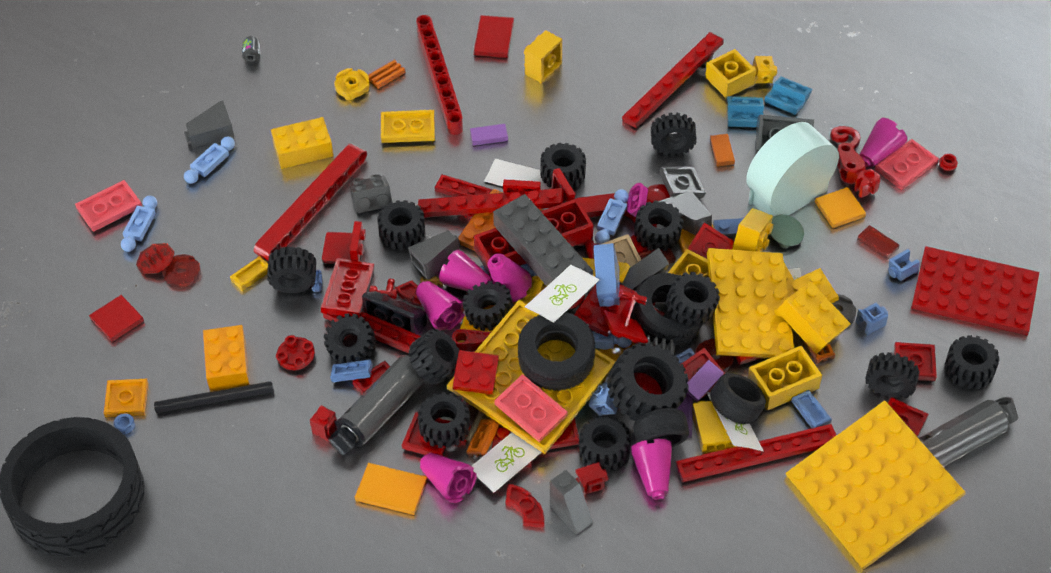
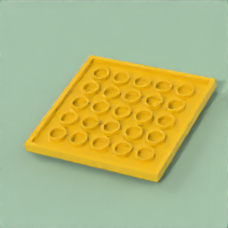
M518 300L475 351L477 353L499 355L493 395L453 390L454 377L447 384V389L546 454L598 389L599 385L607 378L615 361L595 349L592 370L583 382L570 389H562L560 391L540 388L564 408L568 414L539 443L494 404V401L522 374L524 375L518 361L519 335L527 322L539 315L526 308L527 304ZM561 340L545 342L537 350L542 357L555 362L567 360L575 354L574 348Z
M885 400L785 473L862 570L866 569L966 495L962 487Z

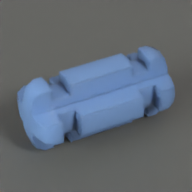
M316 270V281L314 286H312L313 292L322 291L321 270Z

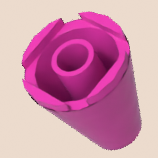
M884 117L876 121L859 154L865 161V167L875 166L905 145L907 135L903 129L899 130L896 128L897 123Z
M455 250L448 256L447 259L450 261L447 265L443 264L439 276L440 282L445 286L464 291L473 290L474 285H477V287L481 286V282L488 284V281H492V278L460 250Z
M495 254L488 260V268L493 284L496 281L500 282L501 286L504 284L509 289L513 302L521 300L527 295V290L529 287L530 289L532 287V277L526 269L502 254Z
M430 281L422 282L417 286L416 295L434 329L439 331L448 329L450 331L462 321L465 315L461 300Z
M654 439V443L647 444V440L634 444L631 447V454L648 496H651L653 499L664 498L669 491L671 442L665 439Z
M428 453L420 461L422 472L450 503L461 502L464 499L462 496L472 491L477 475L471 465L434 453Z

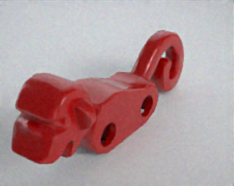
M849 126L833 128L830 138L836 143H841L837 149L839 153L837 168L841 180L845 183L855 184L854 191H859L858 195L860 198L867 196L869 193L875 194L879 190L880 175L872 169L866 170L865 161L855 151L860 144L861 136L859 132ZM850 135L853 140L850 143H846Z

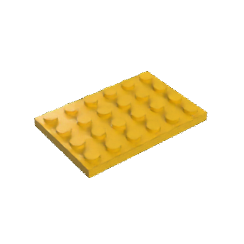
M709 248L707 250L710 282L716 284L715 288L719 290L718 295L720 296L718 305L713 313L716 355L772 358L794 349L792 327L776 311L788 298L783 253Z

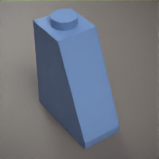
M614 244L594 245L595 275L599 279L596 283L600 307L620 305L619 264Z

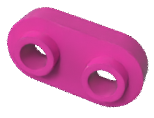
M642 183L635 184L629 191L627 211L633 217L637 216V212L642 205L646 206L648 189Z

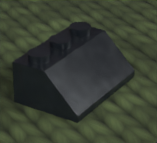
M376 291L362 295L364 313L417 335H420L427 324L426 312L421 308H415L404 301H398L387 294H381Z

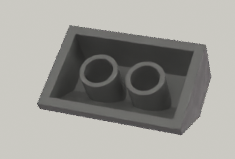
M759 115L756 127V150L759 151L772 136L791 124L806 122L814 127V119Z

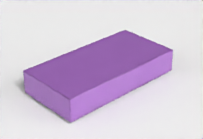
M505 124L470 128L473 146L508 141Z
M708 360L687 382L689 385L687 394L698 402L724 373Z

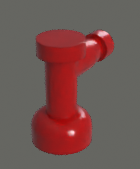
M390 278L387 280L386 290H378L376 286L370 285L369 292L376 291L397 299L394 279Z

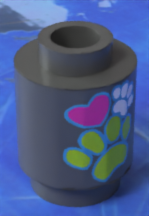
M248 36L242 43V57L249 62L256 61L260 56V43L256 37Z

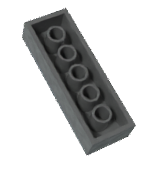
M525 194L493 211L496 229L546 286L570 265L593 276L592 268Z

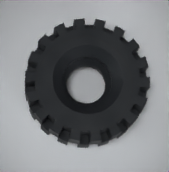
M672 112L668 113V116L663 114L661 119L657 117L655 122H652L651 144L654 150L657 149L658 153L663 152V155L666 156L668 154L675 156L677 153L680 156L682 152L688 153L689 149L692 150L697 140L696 126L691 117L687 118L686 114L680 116L678 112H676V115H673Z
M488 281V284L481 282L479 287L474 285L473 290L469 289L467 295L463 297L464 301H462L466 318L475 329L480 327L482 331H485V328H488L489 331L493 330V327L497 326L514 306L509 289L504 284L501 286L500 282L497 281L495 284L492 281ZM488 305H495L490 309H483Z
M348 313L345 314V318H342L340 315L337 317L338 321L332 320L330 322L332 326L326 327L325 330L328 334H324V339L326 340L324 345L331 357L338 361L339 364L366 360L365 357L367 355L369 357L372 355L370 350H375L376 346L373 343L376 342L375 333L369 323L360 316L359 318L357 314H353L351 317ZM355 334L358 338L356 344L351 347L344 346L343 340L345 337Z
M887 352V355L879 353V356L875 355L873 359H870L865 382L868 384L869 389H874L873 392L876 394L878 392L881 393L880 396L882 397L886 395L889 398L896 397L897 399H902V396L908 398L916 390L920 372L918 366L914 365L915 362L913 360L908 361L906 356L902 358L897 353L896 355H892V352Z

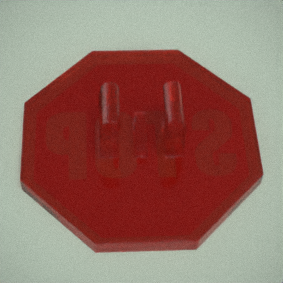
M167 243L152 244L140 252L136 266L143 274H157L171 265L175 252Z

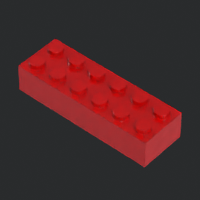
M577 198L541 211L572 247L593 239L594 225ZM496 228L474 235V250L490 277L488 260L495 254H502L519 266L527 264Z

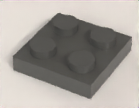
M694 167L660 168L659 173L670 197L692 191L697 198H704L706 191Z

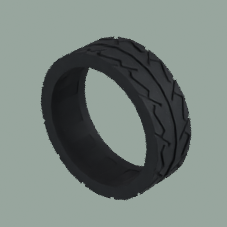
M70 417L41 425L28 433L27 437H23L11 449L5 459L6 462L2 465L0 472V498L14 530L25 543L35 550L49 555L71 557L83 555L86 552L91 553L106 547L118 539V536L122 535L133 524L139 513L138 509L142 506L145 494L144 481H142L143 475L131 443L117 428L97 419ZM83 450L98 451L110 455L124 467L122 481L117 492L99 511L86 518L74 522L50 523L35 519L22 510L23 494L29 480L43 465L60 455Z

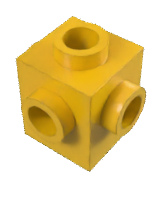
M772 56L754 57L752 66L756 69L755 83H772L774 76L777 75V66H774Z

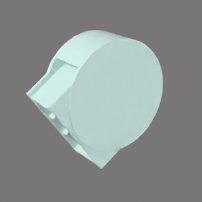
M806 122L794 123L780 130L762 146L750 164L746 177L747 186L750 189L748 204H753L759 211L770 214L773 217L780 214L790 215L814 201L815 198L826 194L829 180L834 174L839 160L837 148L812 125Z

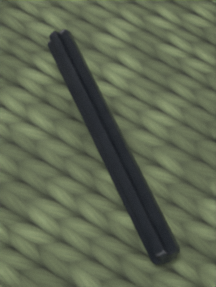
M271 381L155 401L154 409L156 413L268 394L274 392Z

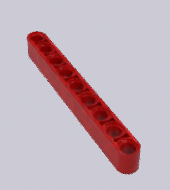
M420 15L416 19L417 34L447 131L451 135H458L463 131V118L432 19L428 15Z
M351 143L348 144L256 242L254 253L269 260L270 254L274 253L276 249L287 247L365 162L367 151Z

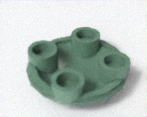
M781 214L773 217L772 223L774 226L770 234L782 248L787 249L789 246L797 245L803 240L804 229L798 220L789 215Z

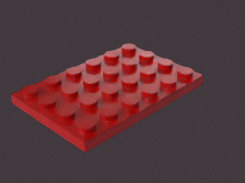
M925 246L911 309L1028 336L1040 272Z

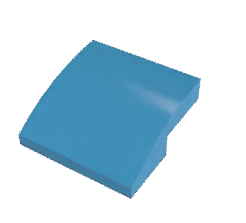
M780 76L774 82L772 90L765 96L764 102L796 115L807 101L812 89Z
M728 96V127H757V117L763 115V97Z

